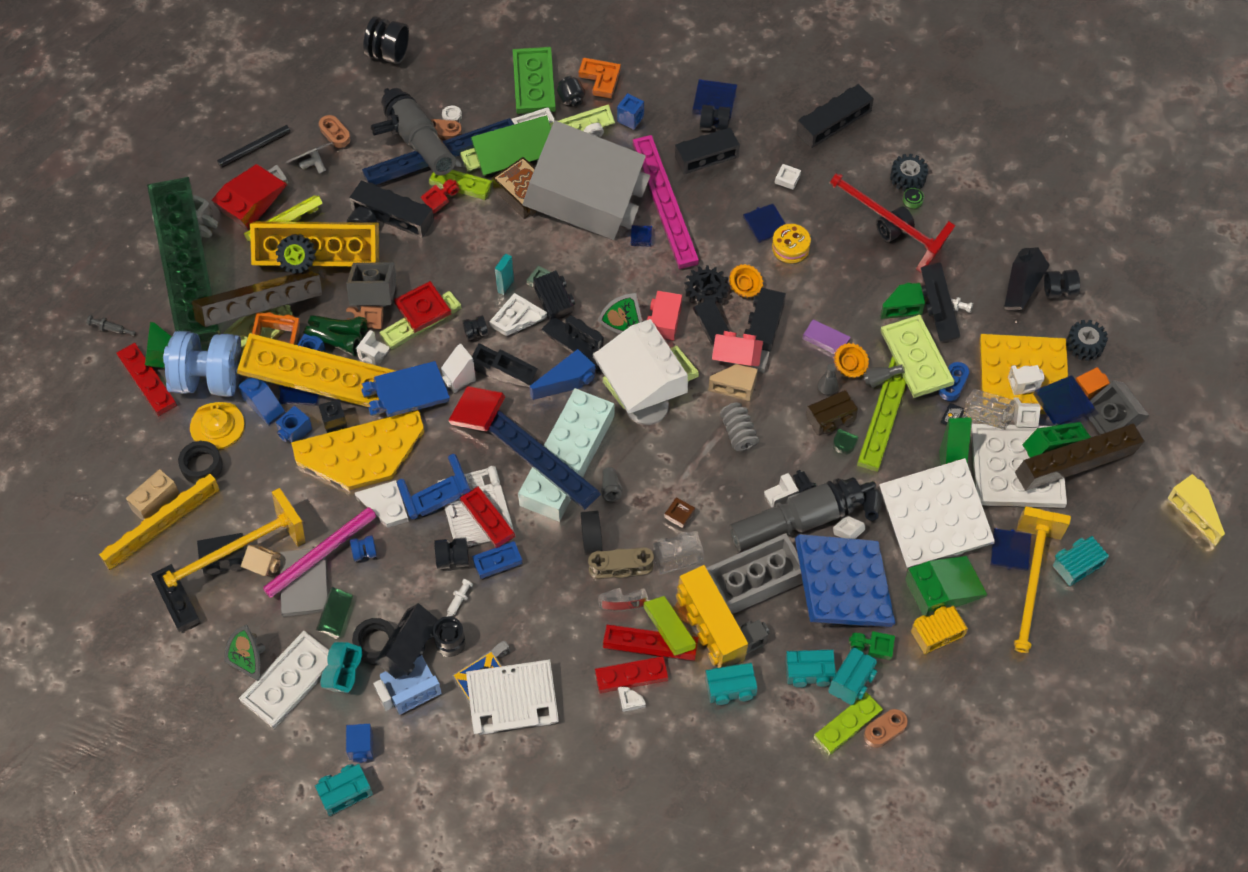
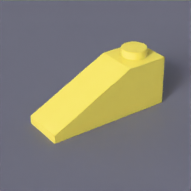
M1191 474L1172 489L1168 499L1217 546L1225 532L1209 490L1200 479Z

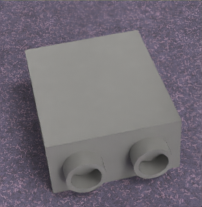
M554 120L529 182L522 205L614 240L619 226L631 229L639 206L630 203L629 200L632 194L642 198L650 174L640 171L646 155Z

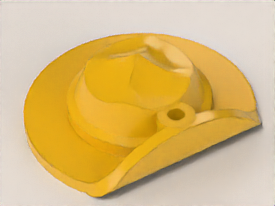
M209 403L196 410L190 422V433L194 441H208L215 445L218 450L225 449L233 445L241 437L245 427L244 417L239 408L232 403Z

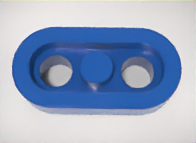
M954 362L948 367L954 379V385L939 390V394L944 400L954 401L961 395L969 376V368L962 362Z

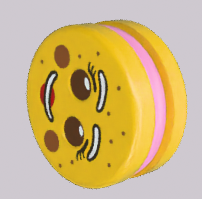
M797 224L780 226L773 235V254L777 259L785 263L793 264L803 261L810 251V234L804 227Z

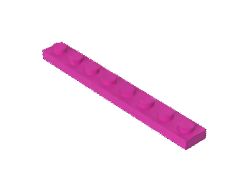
M652 135L633 139L634 150L646 155L641 169L643 172L650 174L647 185L678 268L683 269L699 265L698 256Z

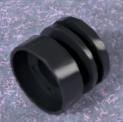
M373 17L369 21L364 35V54L375 59L383 57L387 62L399 64L403 60L408 48V25L396 21L390 23L388 19Z

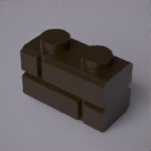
M844 390L807 406L806 418L817 435L822 433L830 434L836 430V427L843 424L844 426L851 425L857 417L858 408L854 401L851 400L848 392Z

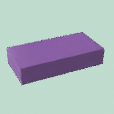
M814 319L803 334V340L833 354L839 346L849 343L851 338Z

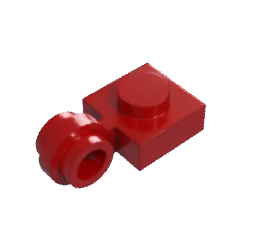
M449 179L443 184V189L440 190L435 185L420 198L426 205L432 208L433 214H435L450 202L446 195L454 196L459 192V184L456 180Z

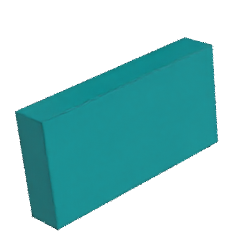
M508 254L503 255L495 267L497 291L502 295H505L514 282L512 256Z

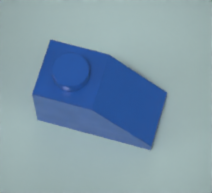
M249 377L238 385L244 401L268 426L286 413L263 380Z

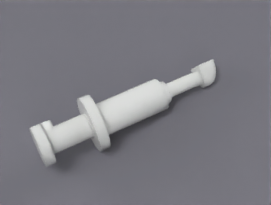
M959 297L957 299L951 298L954 311H958L961 308L971 313L973 303H963Z
M463 579V585L460 590L453 592L455 597L447 609V616L455 615L462 601L468 599L465 593L473 585L470 581Z

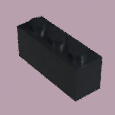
M730 127L675 144V158L685 175L738 158L740 144Z
M761 288L760 294L755 295L753 307H755V311L750 312L748 324H750V328L745 329L744 334L755 335L756 340L763 341L762 350L769 351L771 354L785 305L786 293Z
M419 603L408 608L375 663L395 679L403 675H409L415 668L414 662L416 658L420 657L425 651V643L433 637V627L438 619Z

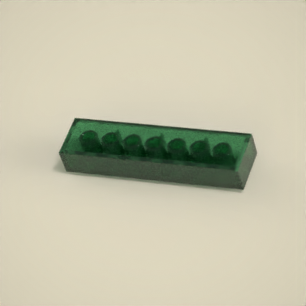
M185 177L147 184L175 331L197 333L201 343L209 342L215 334H221L220 324L205 327L195 321L192 301L212 296L214 293L190 179Z

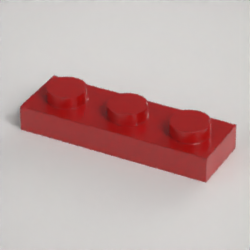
M479 486L460 497L461 503L496 549L515 537L514 531Z
M663 656L595 669L599 694L617 691L618 687L633 688L668 681Z

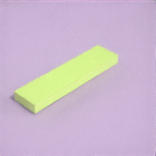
M450 291L441 295L450 308L451 315L462 309L461 304ZM403 318L379 332L380 337L393 350L445 318L414 333L406 319Z

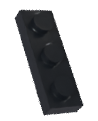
M170 564L152 573L151 576L177 630L181 632L199 623L200 620L181 581H176V587L168 588L162 576L167 571L171 573L176 572L173 565Z

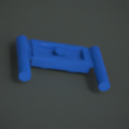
M456 454L448 456L455 474L454 476L436 483L413 496L410 495L404 479H399L396 482L410 519H416L420 514L422 516L460 499L461 494H467L471 491Z

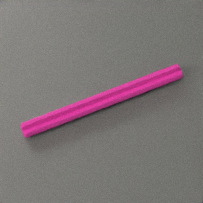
M370 507L360 512L265 585L263 590L266 595L272 598L375 519V512Z

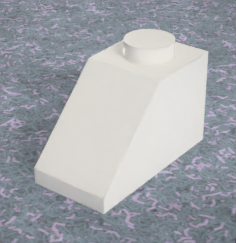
M459 344L441 367L444 384L447 389L450 387L454 394L476 381L473 358L463 345Z

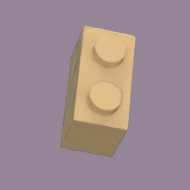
M159 469L126 497V500L131 510L144 520L157 513L163 505L172 502L180 493L175 482Z

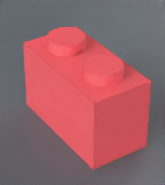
M657 291L656 299L652 298L650 311L653 312L652 316L648 315L647 320H652L663 339L675 340L682 308V295Z
M724 331L723 335H715L712 360L749 366L760 365L763 341L756 340L755 335L743 334V338L736 337L737 333Z

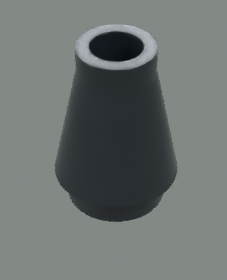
M873 488L863 493L864 504L862 505L865 517L870 521L878 519L883 502V496L880 491Z

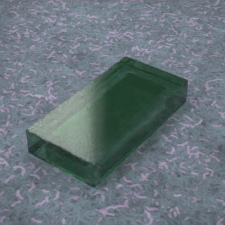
M334 587L330 588L316 630L336 639L340 637L353 595Z

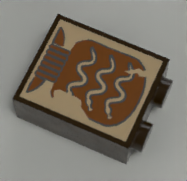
M524 157L492 177L493 190L523 219L537 212L522 205L535 167Z

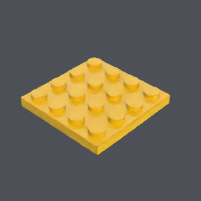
M980 334L982 411L1012 413L1013 398L1015 397L1019 398L1021 403L1039 404L1041 407L1040 414L1069 416L1070 398L1066 338ZM1016 365V368L1019 369L1022 366L1038 365L1039 369H1042L1044 373V382H1042L1040 390L1014 395L1008 380L1011 366Z

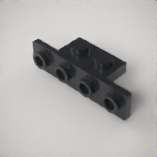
M936 263L921 267L925 283L921 288L924 298L928 297L929 304H926L928 315L934 318L939 341L943 343L959 339L961 336L942 264Z
M572 315L565 320V323L554 317L542 328L543 334L571 353L577 349L595 364V369L603 374L593 358V354L604 345V337L599 331L591 329L581 319H577Z

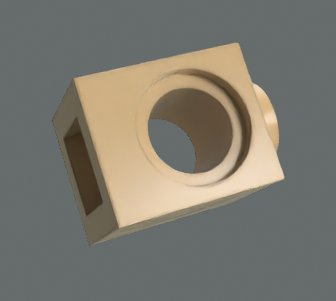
M248 545L241 567L263 576H271L280 567L279 559L281 554L260 545Z

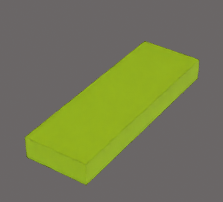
M451 170L445 175H436L433 172L429 179L430 185H437L440 188H443V184L447 180H456L460 188L458 193L486 200L493 185L491 180L456 170Z
M665 596L644 602L645 611L674 656L695 649V641Z

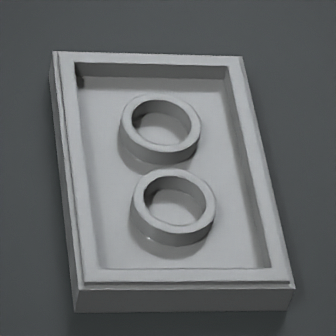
M312 549L280 552V574ZM326 556L281 590V614L283 617L329 612Z

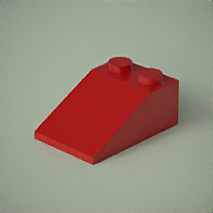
M255 164L224 184L211 201L220 212L249 231L250 223L259 220L287 184L258 164Z

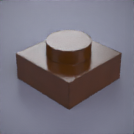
M676 497L665 512L664 518L684 528L694 514L695 507Z

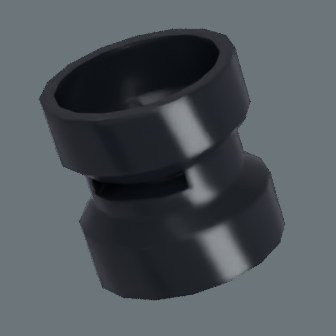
M483 315L477 316L474 320H462L468 341L473 340L476 336H488V329Z

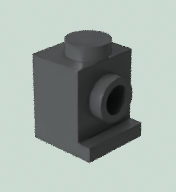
M760 620L755 622L749 621L740 627L748 642L746 654L767 644L770 633L765 622Z

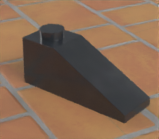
M1039 247L1021 249L1014 260L1004 305L1006 310L1023 309L1049 268L1050 264Z

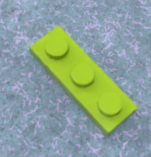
M866 692L862 700L858 699L853 705H850L814 734V739L831 755L879 716L883 709Z

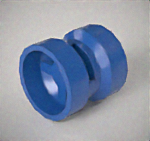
M373 535L366 536L362 540L357 538L350 539L354 562L360 561L364 557H377Z

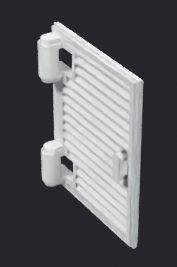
M490 466L486 469L464 474L470 489L473 490L479 486L513 530L496 467ZM490 477L491 484L484 485L483 478ZM460 499L444 506L453 539L466 537L468 547L490 542Z
M550 660L466 672L473 732L475 735L497 733V731L530 726L551 725L559 722ZM549 708V715L538 717L537 709ZM492 716L493 723L481 725L480 717Z

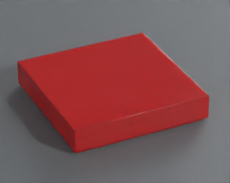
M431 281L394 299L395 305L414 333L451 315L450 308Z
M467 386L448 421L451 425L487 432L505 399V395L502 392Z

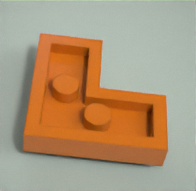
M583 58L579 69V77L596 80L593 87V95L612 99L620 74L621 64Z

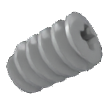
M738 402L725 406L721 410L720 416L723 419V424L726 426L732 447L736 451H743L757 445L759 438L755 436L756 430L752 429L754 424L749 422L751 417L747 415L748 409L742 407V404Z

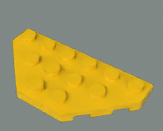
M415 410L407 414H400L291 442L298 466L304 469L306 467L314 471L316 475L328 481L332 480L350 491L392 480L400 464L406 460L413 450V445L417 439L423 435L424 427L419 410Z

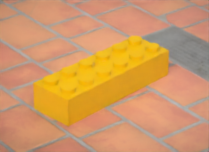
M266 221L250 223L251 265H281L280 262H277V246L284 238L294 234L304 235L303 237H308L309 241L313 242V248L316 249V259L313 261L312 266H352L353 263L379 262V223Z

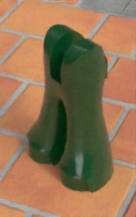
M310 315L308 319L310 326H306L302 333L303 335L317 336L323 343L356 356L358 355L356 348L360 344V340L362 341L367 334V320L364 317L340 320Z

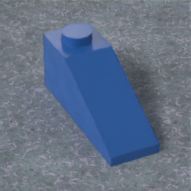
M577 349L529 386L530 397L535 400L572 391L574 388L580 389L583 385L593 381L595 377V364Z

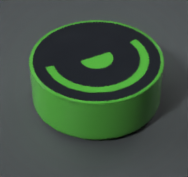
M910 188L905 191L903 196L905 206L915 209L923 204L924 194L922 191L916 188Z

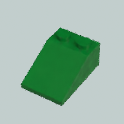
M967 556L927 561L908 568L905 578L922 615L927 617L934 615V612L943 606L947 608L954 606L956 608L987 596Z

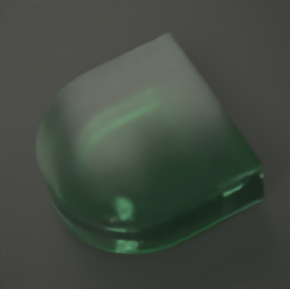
M838 429L834 437L833 447L839 454H850L854 450L859 437Z

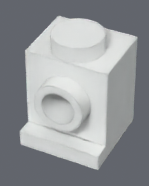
M1016 365L1011 366L1008 380L1013 394L1019 395L1039 391L1042 382H1044L1042 369H1039L1038 365L1022 366L1019 369L1016 368Z

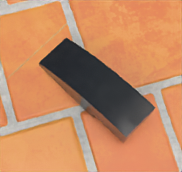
M478 343L472 355L475 371L515 385L529 387L538 369L501 349L496 352Z

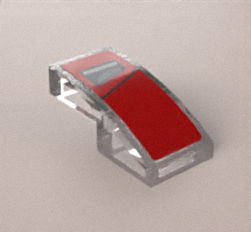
M620 588L598 595L600 609L613 611L644 607V602L648 601L645 588L626 595L622 594Z

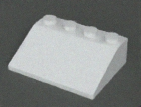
M651 319L630 326L593 354V358L628 414L688 393V375Z

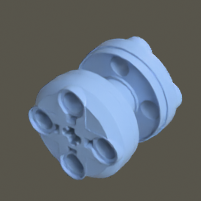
M175 331L169 340L168 346L165 347L163 355L167 391L180 394L193 393L198 386L200 376L207 377L208 389L212 395L234 396L243 378V375L237 374L242 356L241 337L233 334H215L211 339L208 351H202L200 338L197 333Z

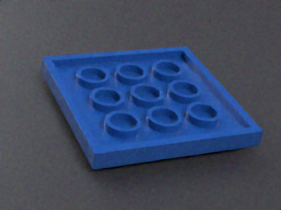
M801 534L795 538L810 622L892 627L895 624L878 541Z

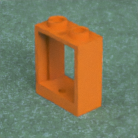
M271 312L256 313L252 334L260 336L262 327L292 331L290 344L297 345L300 330L299 318H295L292 315H274Z

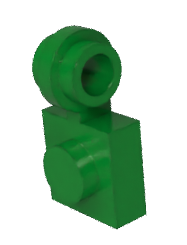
M872 631L870 639H866V635L862 633H853L849 637L848 643L851 649L856 648L860 651H863L864 647H869L868 655L871 657L891 660L895 636Z

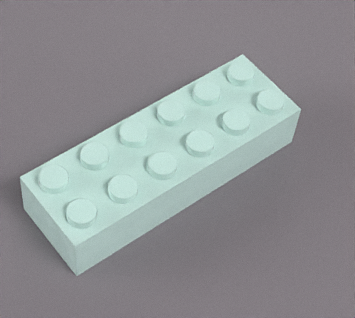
M574 388L544 447L583 477L615 417L614 403ZM533 467L518 493L519 506L560 522L571 501L566 494Z

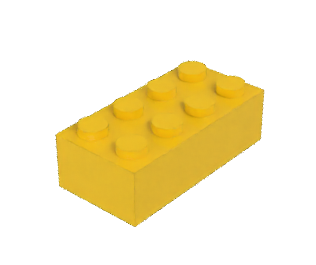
M705 565L679 576L676 594L677 601L681 607L684 606L688 612L686 614L691 626L695 625L699 632L697 633L698 639L702 646L706 645L708 648V656L713 666L717 665L718 668L727 667L745 660L748 642Z

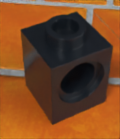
M340 399L318 405L326 433L348 428Z

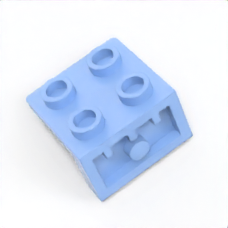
M422 655L416 658L414 662L415 668L407 676L403 675L395 679L386 671L380 674V678L383 680L399 715L442 694L436 676L432 675Z

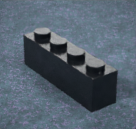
M859 84L848 88L838 97H833L828 103L817 107L810 114L802 116L798 120L797 134L813 148L871 112L874 98Z
M361 180L349 197L353 211L357 207L370 208L378 221L420 238L424 237L434 221L433 210L428 205L420 204L409 197L395 194L391 190L382 189L373 183Z

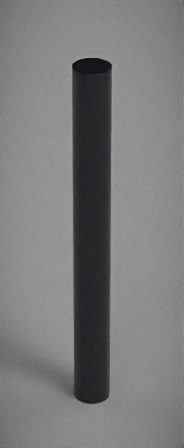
M285 125L218 159L217 163L222 167L289 133L290 129L288 125Z

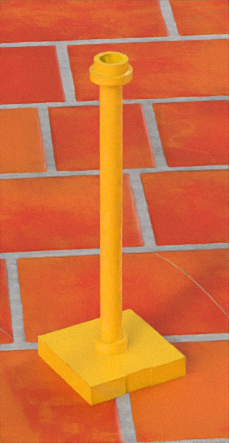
M278 488L272 491L277 519L174 573L167 571L162 577L168 588L176 587V581L281 526L286 528L297 547L305 544L302 520L282 490Z
M1025 506L1019 518L1016 530L1035 534L1036 541L1019 640L1014 641L1015 651L1028 653L1032 646L1028 642L1045 538L1061 540L1070 524L1071 516Z

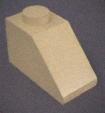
M735 364L710 376L708 391L750 401L758 369L749 365Z

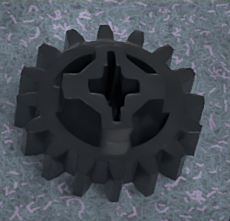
M706 265L705 269L702 270L699 266L697 272L691 270L690 276H686V282H684L685 296H690L689 302L696 301V305L713 298L715 304L716 302L722 304L723 298L728 297V277H724L723 271L718 273L717 267L710 270L709 266Z

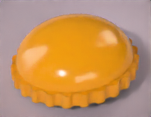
M740 264L730 272V286L739 296L752 298L760 293L763 286L761 273L753 266Z
M847 343L836 349L833 362L840 374L848 378H858L867 371L866 368L869 365L868 354L858 344Z

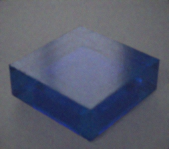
M632 225L631 246L651 247L652 226Z

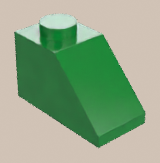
M905 283L899 285L883 303L881 319L922 315L925 301L921 284Z
M150 322L145 365L165 368L163 359L164 349L168 346L172 336L155 322Z

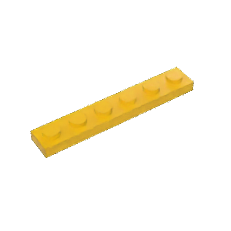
M211 474L199 479L190 489L181 492L175 500L163 505L157 513L144 519L139 526L132 531L126 532L114 544L107 546L99 554L109 570L114 568L218 492L220 489L216 479Z

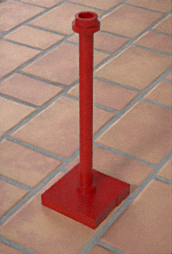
M836 173L830 181L834 189L838 186L925 245L927 251L916 268L919 272H921V267L928 266L956 226L948 221L937 238L930 239L842 179V174Z

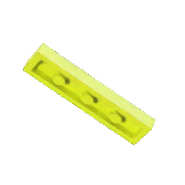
M313 195L266 222H297L301 219L300 215L306 212L311 214L319 209L318 206L323 203L319 196ZM249 230L244 233L247 241H251Z

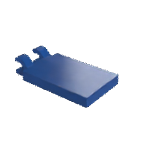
M436 361L374 376V382L362 383L363 388L361 389L364 397L377 394L379 400L369 402L370 407H368L371 416L386 412L387 417H392L449 402L450 399Z

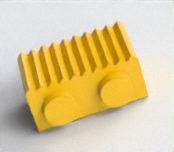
M943 606L937 609L934 615L928 617L923 615L914 621L911 633L923 654H927L964 637L968 628L954 606L948 608Z

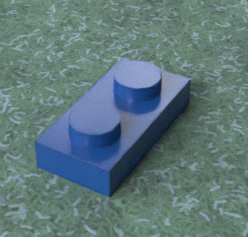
M515 541L502 545L497 549L494 548L472 556L480 579L523 564Z

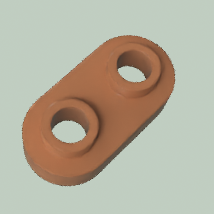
M327 115L320 119V131L329 142L333 143V146L343 148L350 143L349 131L335 116Z
M430 119L441 140H448L462 135V128L459 122Z
M892 709L871 722L864 732L866 743L871 747L879 748L903 733L908 722L906 715L898 709ZM892 718H898L900 722L894 723ZM878 730L881 735L876 736L873 734V731Z

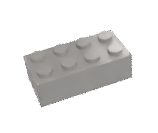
M786 533L706 568L732 614L803 583L798 553Z

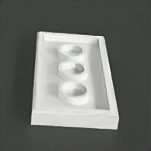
M303 631L259 677V681L256 680L239 698L240 702L275 729L321 680L322 673L328 665L327 657L329 650Z

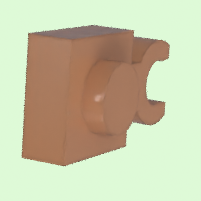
M362 305L361 311L356 307H348L346 309V312L354 314V318H366L367 328L381 329L383 327V307Z

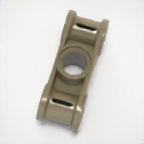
M645 547L596 551L590 554L588 558L589 574L595 579L645 576L653 571L654 554Z

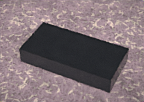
M713 298L693 307L711 345H714L716 334L723 335L724 331L730 332Z

